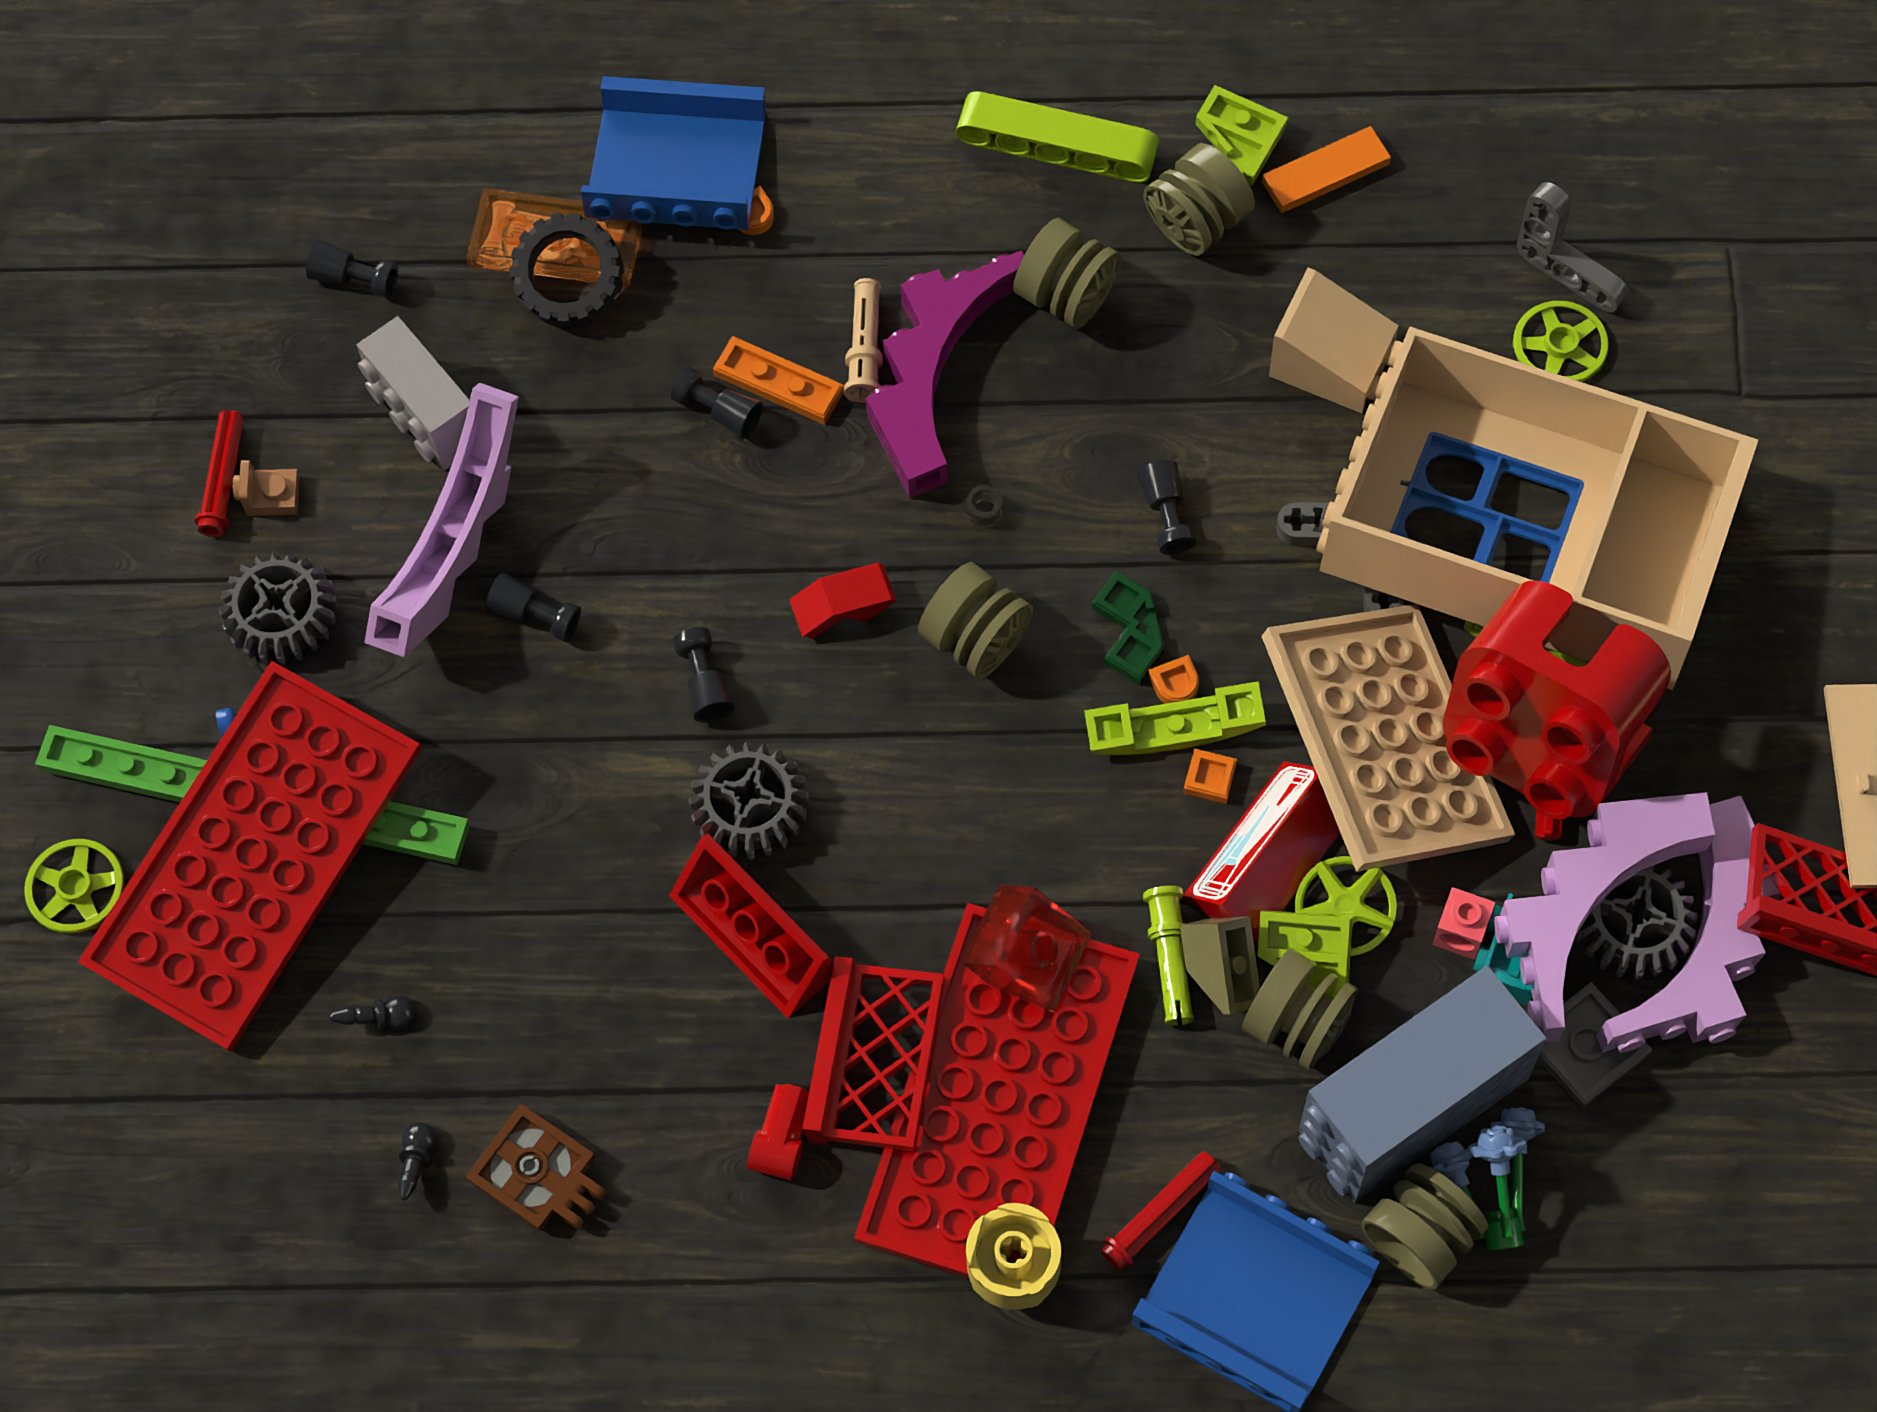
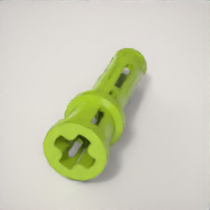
M1160 886L1148 889L1143 893V901L1149 904L1152 925L1148 929V937L1152 943L1157 945L1166 1017L1165 1024L1169 1026H1178L1176 1007H1180L1182 1025L1194 1021L1180 925L1185 924L1182 922L1180 899L1184 895L1183 889L1178 886Z

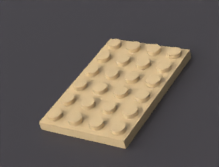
M1418 604L1280 625L1266 629L1262 634V639L1356 872L1507 843L1515 835L1491 776H1477L1467 773L1459 768L1448 755L1446 749L1447 739L1443 731V717L1452 684Z

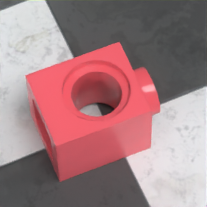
M1452 887L1432 945L1475 960L1495 902Z

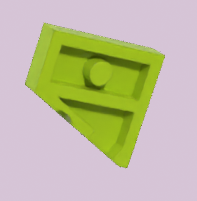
M1214 85L1196 116V126L1216 149L1225 154L1236 165L1250 186L1257 179L1286 129L1288 117Z
M1262 910L1260 911L1258 957L1275 966L1288 949H1294L1317 963L1316 972L1311 983L1313 986L1318 987L1332 973L1338 976V982L1331 995L1335 998L1342 987L1349 983L1353 918Z

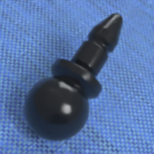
M397 995L385 1002L382 999H375L373 1007L360 1006L355 1009L353 1007L340 1009L331 1013L329 1018L332 1022L343 1025H353L354 1023L363 1025L374 1022L376 1030H383L387 1027L393 1031H404L409 1029L416 1021L417 1009L411 999Z
M424 1122L410 1125L402 1135L403 1148L400 1151L399 1159L404 1165L398 1182L399 1197L402 1201H406L416 1189L421 1169L430 1165L431 1155L438 1146L439 1139L436 1130Z

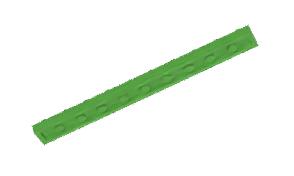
M49 725L35 765L42 772L180 803L207 760ZM389 801L363 844L458 865L470 824L467 818Z

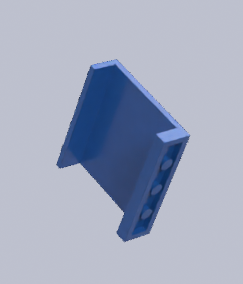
M603 76L600 88L603 114L589 186L582 185L581 188L585 218H596L603 221H637L644 224H678L684 227L705 226L718 227L725 230H748L767 115L765 88Z
M1213 1171L1209 1178L1207 1191L1145 1300L1141 1298L1134 1310L1131 1325L1285 1412H1300L1375 1276L1380 1262L1372 1258L1374 1253L1366 1246L1352 1240L1347 1244L1332 1236V1230L1321 1221L1314 1218H1308L1305 1221L1290 1213V1206L1279 1198L1271 1195L1263 1198L1250 1191V1185L1239 1176L1228 1172L1223 1176Z

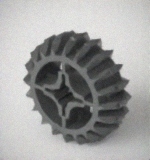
M273 550L270 561L264 562L261 557L256 555V565L249 568L241 564L240 571L242 577L229 576L228 583L231 589L221 591L224 605L219 607V614L225 620L222 627L226 635L231 637L230 640L233 646L238 650L243 648L246 657L250 659L259 654L261 662L268 665L273 656H276L278 662L285 666L287 655L294 654L297 660L302 661V650L308 647L310 650L317 652L318 645L315 639L329 640L330 633L326 626L336 625V616L332 612L338 609V601L333 596L334 586L330 580L326 579L327 576L323 568L320 566L314 568L312 560L307 556L299 561L296 554L290 551L285 559L281 560L279 553ZM258 595L260 598L259 602L251 610L252 615L247 618L249 606ZM311 597L310 607L304 618L300 621L298 619L299 612L306 606L305 601ZM270 601H272L276 607L282 605L283 609H286L288 615H286L282 611V609L275 610L274 606L272 608Z
M747 741L743 745V752L735 753V748L728 745L726 748L727 757L723 759L713 753L710 757L713 768L700 765L698 772L702 780H693L691 783L692 792L696 794L689 798L690 809L695 810L691 816L693 824L695 826H702L700 829L701 837L709 834L722 848L728 845L729 855L733 859L739 854L741 849L746 850L747 858L751 861L755 857V849L763 848V853L770 857L772 854L771 844L775 842L778 846L786 848L788 841L785 833L798 836L800 828L797 822L805 821L807 818V811L802 807L809 803L808 792L803 790L806 787L805 777L796 775L798 767L794 760L784 763L785 754L781 749L769 756V746L765 743L759 747L758 752H752L751 744ZM745 775L739 781L730 782L731 779L737 776ZM764 776L772 779L782 788L785 793L784 799L776 798L773 792L764 789ZM755 790L756 799H751L749 801V804L745 806V809L743 811L742 802H748L750 796L752 797L753 792ZM714 802L722 803L725 809L734 812V826L723 821L713 809ZM759 820H770L760 826L752 827Z
M1655 865L1641 870L1614 888L1588 915L1581 927L1583 929L1578 932L1577 939L1581 943L1591 942L1586 950L1587 958L1598 954L1603 957L1599 964L1601 970L1608 968L1610 963L1618 966L1616 975L1619 978L1624 976L1627 968L1632 969L1633 976L1637 981L1642 979L1645 968L1655 978L1660 976L1662 965L1671 970L1678 963L1677 957H1686L1690 950L1687 943L1693 942L1697 934L1696 930L1690 926L1696 924L1698 913L1688 910L1694 903L1693 896H1680L1685 888L1684 881H1678L1673 884L1668 881L1672 874L1670 868L1665 869L1661 875L1653 872ZM1621 891H1636L1635 896L1630 899L1615 898L1614 901L1606 900L1609 896ZM1651 897L1661 904L1666 913L1657 910L1653 906ZM1637 905H1639L1640 908L1637 915L1639 916V924L1634 934H1632L1633 922H1631V914L1634 913ZM1602 920L1605 921L1606 926L1614 928L1619 933L1620 942L1611 936ZM1657 937L1666 939L1653 947L1635 948L1636 943L1641 939L1656 940Z

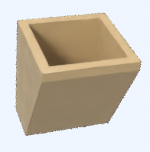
M1307 268L1274 335L1269 376L1363 413L1368 400L1376 401L1378 398L1375 397V393L1385 365L1393 367L1388 365V360L1396 341L1399 325L1316 270Z

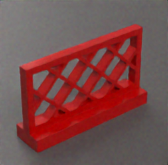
M1760 823L1754 826L1751 833L1746 907L1738 913L1737 929L1877 976V919L1861 899L1871 892L1877 899V888H1865L1859 893L1854 888H1850V882L1842 873L1848 869L1845 852ZM1765 841L1777 845L1787 860L1775 865L1765 851ZM1805 856L1816 858L1827 874L1816 879L1802 858ZM1789 865L1793 867L1806 885L1796 892L1780 872ZM1769 877L1784 899L1779 901L1762 895L1763 880ZM1829 879L1833 880L1846 898L1845 901L1837 906L1821 886V884ZM1810 891L1825 913L1818 914L1809 911L1799 897ZM1851 905L1865 924V927L1859 928L1850 925L1840 910Z
M835 956L802 1128L810 1143L828 1145V1141L915 1151L945 983L944 974L855 964L853 958ZM864 978L883 980L891 990L871 1005L861 995ZM892 981L902 983L898 986H895ZM915 984L932 986L930 1000L915 1011L902 995ZM897 998L909 1015L890 1029H887L876 1013ZM861 1003L865 1009L858 1014L859 1004ZM925 1014H927L926 1025L920 1019ZM871 1017L883 1034L861 1048L854 1038V1031L858 1025ZM916 1022L924 1033L923 1042L906 1053L894 1037ZM890 1041L901 1058L880 1073L868 1055ZM853 1046L857 1052L850 1057L851 1047ZM920 1056L917 1068L916 1065L913 1063V1060ZM861 1060H864L875 1077L856 1091H853L846 1082L847 1071ZM908 1065L916 1075L915 1086L898 1097L886 1080ZM882 1084L894 1101L872 1116L860 1099ZM845 1089L849 1096L842 1100L843 1091ZM912 1099L911 1109L909 1111L905 1104ZM854 1103H856L868 1119L853 1131L836 1129L839 1114ZM900 1108L909 1120L906 1137L886 1135L878 1123ZM874 1127L878 1134L868 1133L867 1131Z

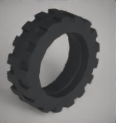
M555 213L550 215L551 218L545 221L542 218L532 224L534 228L529 232L525 230L519 237L520 244L517 248H513L511 254L513 264L510 266V277L513 280L514 291L521 302L539 320L549 322L553 326L564 328L565 325H571L573 328L584 326V322L589 320L594 322L602 317L601 313L606 308L610 310L616 302L614 298L617 293H621L623 287L622 274H624V263L621 260L620 250L610 234L595 220L583 218L581 214L570 213V216ZM577 238L586 241L596 250L600 258L601 274L597 285L587 296L576 302L557 303L548 300L539 292L534 282V267L538 256L549 244L559 239Z

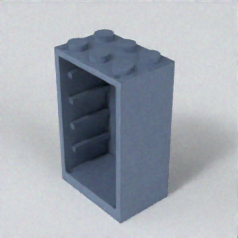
M1487 965L1309 1090L1299 1127L1301 1134L1298 1137L1299 1142L1312 1159L1319 1157L1328 1168L1327 1178L1333 1188L1341 1196L1348 1194L1351 1200L1357 1203L1529 1080L1547 1038Z

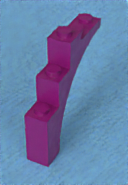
M1022 250L1011 255L1003 254L997 256L989 264L973 271H961L947 282H945L941 272L937 269L929 273H918L910 277L907 282L901 284L902 306L914 328L900 329L894 332L888 339L883 340L885 362L897 384L894 386L884 385L876 389L870 396L866 397L867 417L909 499L948 483L947 462L936 436L933 419L934 396L942 368L956 342L976 318L1000 299L1014 292V280L1024 257Z

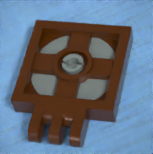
M523 1104L518 1106L465 1176L467 1182L539 1232L543 1230L554 1214L579 1230L585 1222L579 1215L571 1211L573 1207H578L588 1215H591L596 1208L594 1204L582 1196L585 1191L599 1200H602L607 1193L600 1185L584 1175L596 1159L594 1153Z

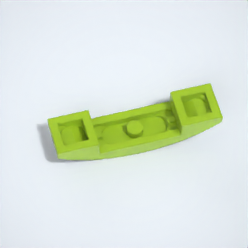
M1259 682L1216 688L1215 696L1131 710L1128 708V703L1084 710L1091 754L1133 755L1184 749L1228 739L1266 725Z

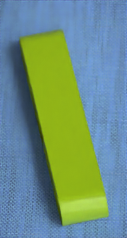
M977 91L967 95L955 131L961 141L972 146L1137 183L1145 182L1149 179L1160 143L1156 134L1144 128Z

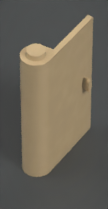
M1877 684L1825 685L1824 696L1850 888H1877Z

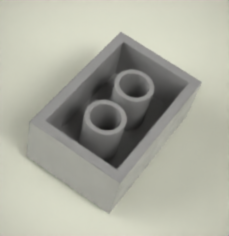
M397 316L356 344L362 359L358 363V367L368 380L365 386L373 399L378 404L385 401L392 409L389 415L402 433L409 430L417 439L414 441V445L421 456L427 462L434 459L439 467L445 471L453 463L470 400Z

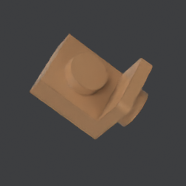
M241 460L240 475H234L233 477L234 499L240 500L247 516L298 515L300 476L297 469L254 470L250 460Z

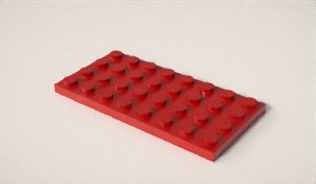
M271 661L78 960V963L227 1051L232 1052L423 749L422 746L411 738Z
M967 903L944 971L945 983L915 1151L884 1148L854 1237L855 1243L969 1278L966 1258L967 1238L972 1226L982 1215H986L990 1211L997 1209L998 1206L1007 1203H1020L1041 1211L1049 1219L1053 1227H1055L1140 958L1139 953ZM1023 929L1076 944L1047 1004H1043L1041 999L1034 994H1019L998 984L1001 974L1007 971L1014 963L1015 953L1013 949ZM1045 952L1030 954L1022 964L1024 978L1034 986L1050 984L1058 973L1056 960ZM1043 956L1052 962L1054 970L1048 980L1036 982L1028 976L1026 967L1028 962L1034 957ZM920 1056L917 1057L913 1062L917 1068ZM912 1070L910 1071L903 1094L915 1086L916 1075ZM912 1099L905 1104L909 1111L911 1109ZM900 1108L897 1110L889 1135L906 1137L909 1120ZM1012 1250V1254L1006 1257L1007 1262L1016 1263L1017 1259H1021V1252Z

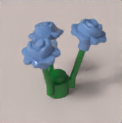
M1512 1107L1509 1110H1502L1500 1122H1492L1491 1128L1482 1129L1478 1142L1469 1145V1149H1464L1458 1141L1436 1147L1434 1151L1429 1153L1431 1161L1429 1167L1451 1180L1472 1201L1473 1198L1467 1188L1470 1182L1465 1173L1470 1164L1469 1160L1474 1156L1481 1157L1490 1162L1491 1173L1496 1175L1500 1208L1485 1212L1489 1227L1480 1239L1485 1238L1487 1250L1506 1249L1524 1244L1522 1231L1526 1229L1523 1218V1155L1527 1154V1141L1535 1137V1135L1544 1132L1545 1124L1536 1121L1533 1110L1523 1107ZM1510 1159H1512V1207H1510L1506 1174L1510 1173Z

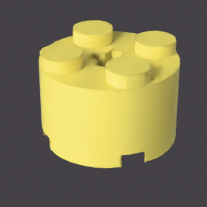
M1007 1203L998 1206L997 1209L990 1211L986 1215H982L974 1223L966 1243L967 1270L973 1289L990 1304L1010 1310L1038 1306L1050 1294L1060 1274L1061 1243L1055 1228L1041 1211L1025 1204ZM1012 1250L1021 1252V1259H1017L1016 1263L1007 1262L1006 1257L1012 1254Z

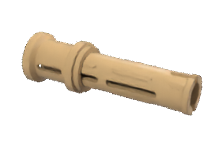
M871 278L859 279L854 283L852 348L849 349L845 357L846 365L849 367V381L844 385V395L847 399L859 403H866V397L881 387L878 383V369L883 365V355L877 349L881 285L879 281Z

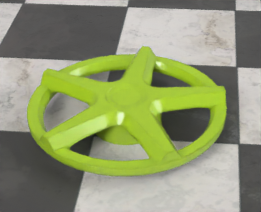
M1549 301L1531 308L1519 320L1514 332L1513 348L1519 362L1535 367L1527 359L1523 349L1545 351L1548 354L1545 371L1558 374L1564 360L1570 358L1588 368L1582 373L1564 376L1579 382H1583L1599 372L1608 354V336L1602 322L1587 308L1569 301ZM1553 307L1574 309L1587 316L1588 319L1574 327L1560 323ZM1541 311L1547 330L1546 335L1522 337L1525 324L1532 316ZM1595 328L1598 329L1601 338V350L1597 359L1578 345L1579 341Z
M70 839L51 846L34 861L25 881V900L34 918L46 928L59 933H81L100 928L124 891L126 878L118 858L106 846L88 839ZM75 846L71 866L57 871L41 865L53 853ZM89 847L105 855L111 862L114 871L89 874L87 872ZM34 877L55 887L57 892L41 911L38 910L33 899L32 885ZM116 884L109 904L98 914L92 901L91 893ZM74 904L85 919V922L61 924L51 919L67 905Z
M1339 856L1319 862L1306 874L1296 894L1295 912L1352 917V929L1353 924L1357 921L1382 928L1380 933L1367 944L1351 948L1350 956H1356L1374 949L1389 934L1396 917V895L1391 882L1379 867L1367 869V872L1351 887H1345L1330 867L1353 865L1350 856ZM1319 875L1329 898L1325 902L1303 909L1306 890L1312 880ZM1377 880L1382 883L1387 893L1389 903L1388 916L1369 907L1364 902V898Z

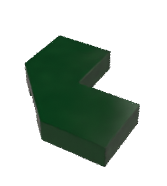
M1115 570L1093 600L1091 609L1124 628L1122 634L1104 657V664L1141 686L1148 676V670L1156 665L1164 653L1162 634L1157 621L1152 592Z

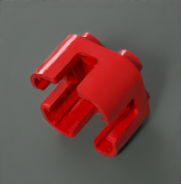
M1527 581L1521 583L1513 590L1458 661L1443 717V731L1447 739L1446 749L1452 761L1459 768L1472 775H1490L1524 794L1529 803L1538 812L1549 818L1562 820L1568 817H1587L1597 811L1598 804L1603 803L1649 741L1653 728L1644 724V722L1667 690L1671 678L1670 664L1663 650L1653 639L1628 624L1618 625L1586 666H1573L1547 652L1544 647L1569 616L1573 597L1567 591L1553 584L1543 581Z

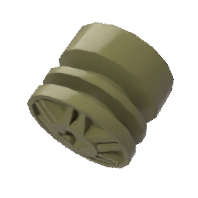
M1204 143L1197 144L1176 161L1174 170L1169 169L1159 176V180L1157 179L1144 189L1143 195L1148 212L1163 234L1177 247L1195 256H1199L1211 247V243L1223 237L1224 228L1230 229L1236 226L1254 210L1255 205L1253 192L1236 165L1221 151Z
M1055 218L1042 228L1025 253L1014 280V293L1039 308L1051 302L1050 314L1057 319L1064 318L1066 324L1077 330L1092 319L1108 296L1121 265V255L1110 247L1103 249L1104 245L1096 239L1090 240L1084 245V233L1060 218Z
M968 562L953 572L932 597L921 617L918 635L941 652L946 653L955 648L953 654L954 662L963 667L967 665V671L978 679H982L998 668L1016 647L1029 625L1033 614V606L1021 598L1016 599V593L1008 588L996 593L997 579L975 563Z
M1291 948L1280 958L1257 993L1243 1021L1242 1031L1265 1045L1271 1044L1282 1031L1287 1033L1288 1038L1284 1045L1283 1056L1288 1059L1291 1058L1302 1043L1306 1046L1298 1065L1309 1071L1322 1056L1332 1049L1350 1019L1352 1005L1358 993V988L1350 983H1346L1336 997L1333 998L1331 995L1338 982V976L1332 973L1318 987L1313 986L1311 983L1316 972L1317 963Z
M1413 1163L1406 1171L1404 1176L1406 1180H1398L1393 1187V1193L1398 1203L1391 1199H1381L1364 1218L1361 1227L1374 1248L1398 1271L1415 1283L1427 1289L1436 1290L1457 1264L1451 1250L1467 1254L1474 1244L1472 1240H1479L1486 1233L1489 1226L1477 1205L1451 1180L1422 1163Z

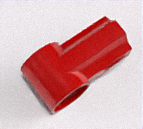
M776 1084L762 1130H757L752 1141L747 1169L789 1181L794 1180L803 1151V1141L801 1140L804 1131L802 1128L809 1092L791 1084Z

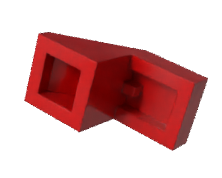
M874 563L819 578L789 599L802 637L811 639L816 638L843 618L867 622L897 601L882 563Z

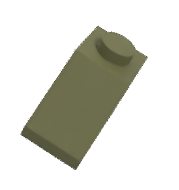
M1250 917L1211 918L1180 925L1187 972L1223 1014H1233L1249 1010L1260 990Z

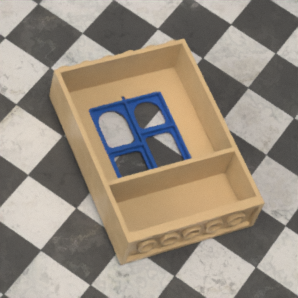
M1409 327L1404 342L1395 341L1388 360V365L1393 366V368L1389 367L1387 373L1383 372L1375 393V397L1378 398L1374 405H1369L1363 421L1362 428L1366 430H1363L1361 437H1356L1349 456V461L1352 462H1350L1348 469H1343L1335 492L1338 495L1335 502L1330 501L1322 523L1324 529L1316 552L1323 554L1319 571L1485 627L1518 585L1527 581H1533L1491 567V562L1501 536L1509 533L1546 545L1551 553L1540 581L1553 584L1567 591L1573 597V603L1569 616L1545 647L1590 662L1618 625L1628 624L1648 635L1663 650L1671 668V678L1667 688L1673 690L1693 640L1758 439ZM1452 455L1481 464L1484 472L1474 498L1470 501H1463L1435 490L1428 483L1425 475L1426 467L1430 461L1439 456ZM1506 473L1513 474L1566 492L1570 497V501L1561 526L1556 530H1551L1494 511L1490 503L1501 475ZM1432 508L1480 523L1484 527V533L1474 559L1470 560L1411 540L1404 528L1405 520L1418 509Z

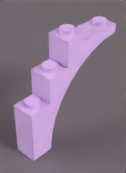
M478 383L472 388L466 420L445 485L433 513L410 556L387 589L371 604L364 643L405 657L449 616L455 579L477 560L483 523L505 504L511 466L506 465L519 396L482 383Z
M1707 792L1599 803L1593 819L1588 820L1587 825L1591 847L1552 851L1547 867L1542 868V887L1544 894L1547 896L1505 900L1500 916H1495L1496 939L1499 944L1505 943L1507 958L1525 956L1520 959L1521 978L1524 985L1531 986L1533 1001H1528V1016L1547 1038L1545 1042L1559 1041L1565 1028L1563 985L1567 957L1574 938L1588 915L1614 888L1641 870L1673 857L1708 850L1715 836V830Z
M1741 796L1710 805L1715 836L1707 851L1698 852L1704 891L1701 923L1691 954L1681 971L1662 991L1639 1007L1606 1020L1596 1034L1602 1052L1618 1048L1620 1053L1628 1052L1645 1044V1039L1660 1035L1662 1040L1676 1037L1686 1030L1693 1043L1709 1039L1710 1043H1718L1736 1034V1027L1745 1018L1746 1013L1732 981H1737L1755 972L1754 967L1766 952L1757 935L1737 929L1738 913L1746 907L1752 828L1755 826ZM1768 877L1762 881L1761 894L1778 900L1781 897V893L1771 879Z

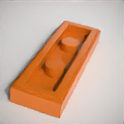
M1369 126L1263 174L1262 183L1282 214L1390 165L1391 157L1372 127Z
M734 336L731 337L713 367L715 377L823 425L828 421L844 393L843 384Z

